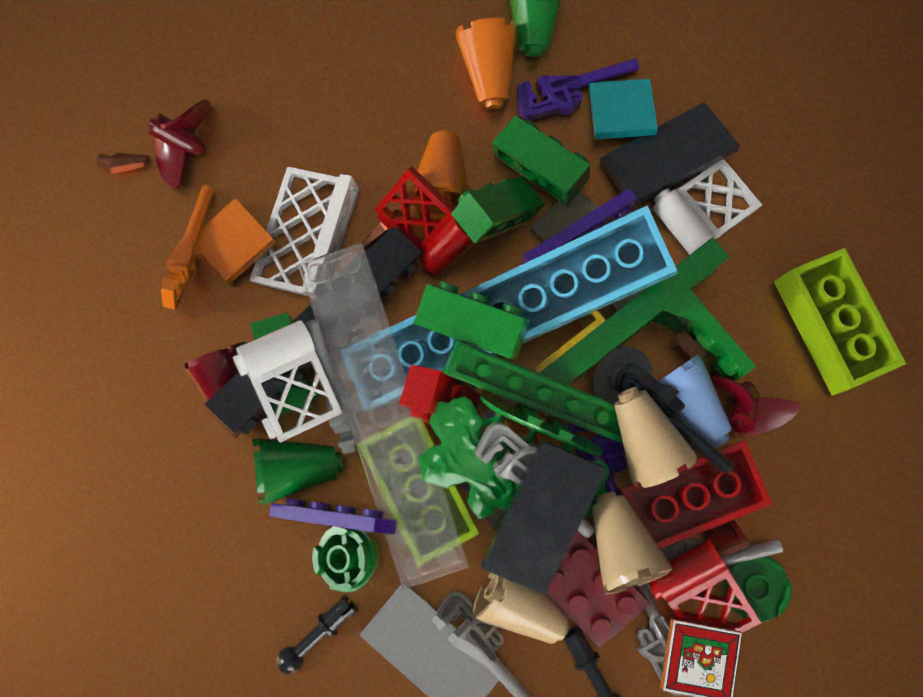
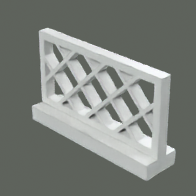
M287 167L266 231L273 239L284 232L289 244L277 251H274L273 247H271L255 262L249 281L254 284L308 296L312 300H316L330 286L360 191V187L352 176L340 174L339 177ZM294 177L305 179L308 187L293 195L290 188ZM326 184L335 185L332 195L321 201L316 190ZM313 193L318 203L303 212L297 201ZM294 204L299 215L284 223L281 218L283 210ZM322 210L325 215L323 223L312 229L307 218ZM303 221L308 232L293 240L288 229ZM313 239L316 245L314 252L303 258L297 247ZM294 250L299 261L284 269L279 258ZM275 261L280 272L269 279L261 277L264 267ZM303 267L306 273L303 286L293 285L288 275Z

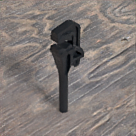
M627 363L620 370L614 387L619 394L633 387L646 390L689 444L726 475L734 468L735 464L681 419L679 415L685 409V404L676 397L679 390L670 385L661 384L636 363Z

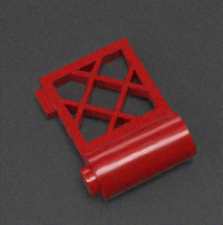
M413 166L407 169L374 209L379 214L377 218L389 230L395 226L421 251L420 261L422 267L430 274L436 276L443 275L474 244L451 215L455 208ZM409 179L419 187L420 197L408 196L406 183ZM390 202L401 203L403 216H396L387 205ZM409 203L421 204L423 218L411 217ZM429 205H437L446 216L442 220L431 219ZM412 224L424 225L426 238L423 241L413 233Z
M710 539L670 560L672 571L648 583L657 600L664 598L678 620L737 630L741 633L761 623ZM724 579L728 581L730 586L726 598L710 595L713 585ZM735 594H736L737 598L739 599V601H738V600H733ZM690 598L700 600L696 614L683 612L679 604ZM708 602L723 605L719 619L703 616ZM731 607L743 609L748 614V617L737 623L727 621Z

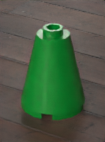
M509 0L513 21H515L519 49L524 51L525 55L529 57L542 56L543 52L547 51L550 47L561 0Z
M262 438L252 439V445L259 446L260 451L253 452L257 494L264 493V496L258 497V505H266L337 479V472L343 471L341 452H335L334 446L291 441L280 443L278 440Z

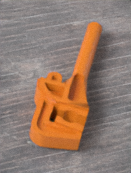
M202 186L185 235L166 262V271L169 273V277H163L161 281L162 303L165 308L178 309L187 283L193 280L197 272L195 266V245L214 193V189L210 186Z

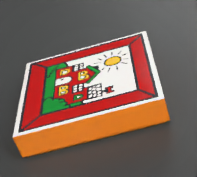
M671 618L660 688L663 691L694 697H732L742 633L737 630Z

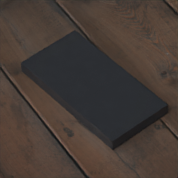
M703 102L658 126L656 135L639 136L600 157V165L621 193L629 188L637 197L632 207L634 208L660 194L665 189L675 186L737 152L740 144L707 104Z
M541 439L481 562L482 569L546 595L607 469L600 464Z

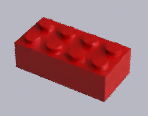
M745 440L718 449L735 464L734 468L727 475L703 455L697 458L696 463L690 469L687 468L686 464L677 468L679 476L671 480L645 488L642 487L640 482L637 487L632 483L618 489L620 495L627 499L660 549L773 504Z

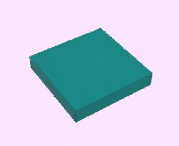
M650 79L589 83L595 139L651 136L657 134L658 126Z

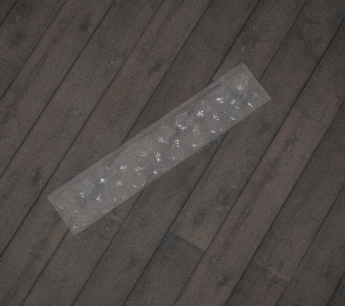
M358 243L298 263L315 319H318L321 327L323 344L377 511H384L383 519L397 520L395 535L385 534L402 588L406 589L468 568L469 564L444 488L426 483L420 474L422 468L419 465L418 457L424 454L430 446L421 420L409 416L411 410L399 405L407 376L363 244Z

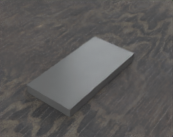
M403 581L359 635L428 697H486L499 681L498 678L486 666L451 645L447 638L457 627L450 622L440 631L432 621L437 610Z

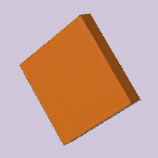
M235 198L200 229L195 247L218 273L231 284L277 242Z

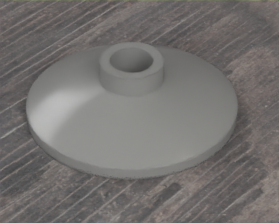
M633 347L614 349L599 361L595 367L592 377L594 394L615 404L619 401V392L614 389L617 380L615 378L616 374L627 363L632 362L640 365L653 376L649 358L643 352Z

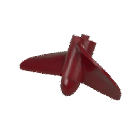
M206 99L196 103L173 120L160 113H157L154 119L151 118L149 120L148 134L154 137L157 167L164 182L171 187L179 188L181 185L187 153L201 155L206 151L205 144L195 133L211 107V103Z
M709 374L715 390L733 397L729 417L733 435L748 437L772 431L789 422L801 407L797 401L760 397L758 390L751 381H744L740 384L722 376Z

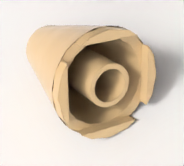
M633 387L618 395L619 401L614 406L630 478L635 487L638 486L639 482L643 488L661 484L679 476L677 468L686 464L687 468L690 469L696 463L697 456L694 450L646 390L638 391L637 387Z
M609 492L596 498L597 504L592 507L602 585L605 593L614 594L626 591V587L641 586L669 574V571H672L670 562L623 495L617 496L615 492Z
M489 573L487 577L492 580L487 588L481 586L474 602L472 613L475 618L481 622L549 644H553L557 640L562 641L566 637L570 628L568 615L547 594L543 595L498 575Z

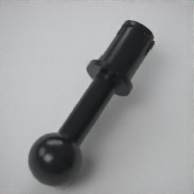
M343 595L325 614H319L317 616L318 625L295 647H285L279 652L276 659L278 669L288 675L298 672L303 665V657L327 634L335 637L338 634V629L353 614L358 612L357 606L352 600L347 603L349 598Z
M579 627L570 629L563 640L575 660L574 667L576 670H584L599 697H622L612 692L596 664L600 656L598 652L592 650Z

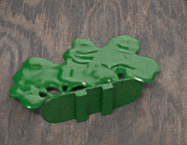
M481 394V401L497 412L496 416L483 419L477 414L472 401L465 396L453 399L449 403L444 401L438 402L435 414H432L429 423L442 443L439 446L429 448L424 454L419 455L418 462L422 468L420 474L426 483L449 488L456 484L468 482L471 489L467 502L472 512L480 520L492 515L495 509H508L519 486L514 481L500 477L492 468L496 461H500L504 457V452L507 449L513 450L503 440L501 442L503 449L495 452L493 458L487 464L475 455L474 451L483 436L481 433L483 427L489 426L494 422L504 423V418L507 417L530 428L528 434L521 437L527 443L532 444L536 435L540 432L561 441V447L573 452V448L595 456L601 455L604 452L592 441L569 430L559 418L548 415L544 419L533 408L518 403L515 406L492 395ZM593 461L604 466L607 471L584 516L585 519H588L592 512V507L597 504L596 498L609 493L605 488V484L610 473L607 464L602 461Z

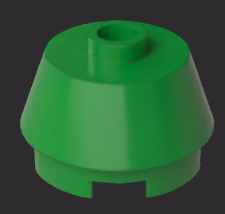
M333 526L325 532L319 546L314 547L312 562L316 575L321 574L325 582L330 585L328 588L340 592H353L362 588L376 572L381 554L377 541L368 532Z

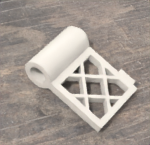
M722 159L702 170L701 174L679 189L670 191L667 188L654 198L653 201L656 204L652 209L690 255L712 237L717 239L758 210L762 204L725 159ZM718 170L726 177L727 187L712 184L713 174ZM692 188L705 190V202L694 201L688 191ZM711 193L726 194V206L711 204ZM733 196L742 197L750 207L745 210L732 208ZM710 211L725 214L724 225L719 229L709 219Z
M301 320L236 348L238 355L233 357L234 363L240 375L247 374L267 415V418L261 421L270 439L277 437L281 443L342 414L315 352L311 336ZM309 361L316 373L311 387L293 380L298 366ZM291 370L288 378L280 375ZM273 377L286 381L287 383L280 401L267 397L261 383ZM318 381L320 382L323 391L316 389ZM291 384L309 390L302 409L284 403ZM314 392L326 396L332 410L321 415L308 412L307 410ZM270 402L278 404L275 413L270 405ZM282 407L300 412L296 426L285 432L282 431L278 422ZM305 415L314 417L303 423Z

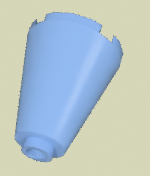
M696 355L659 381L661 384L670 385L679 390L676 397L685 404V409L679 416L710 444L717 448L730 439L727 433L732 430L703 359L699 355Z

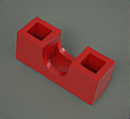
M410 364L399 405L411 410L409 416L424 420V423L430 425L431 416L435 414L438 402L444 401L449 403L453 399L465 396L472 401L477 409L480 394L469 387L454 384L455 379L440 370Z

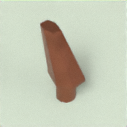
M116 153L113 156L99 154L97 157V165L109 168L111 174L144 167L150 161L149 155Z
M395 209L393 211L396 216H403L400 210ZM380 221L361 242V245L364 248L373 246L389 229Z

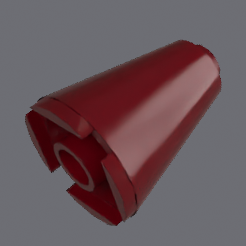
M246 341L231 345L230 349H219L184 363L185 370L206 401L210 400L239 372L233 357L238 355L236 348L246 344Z

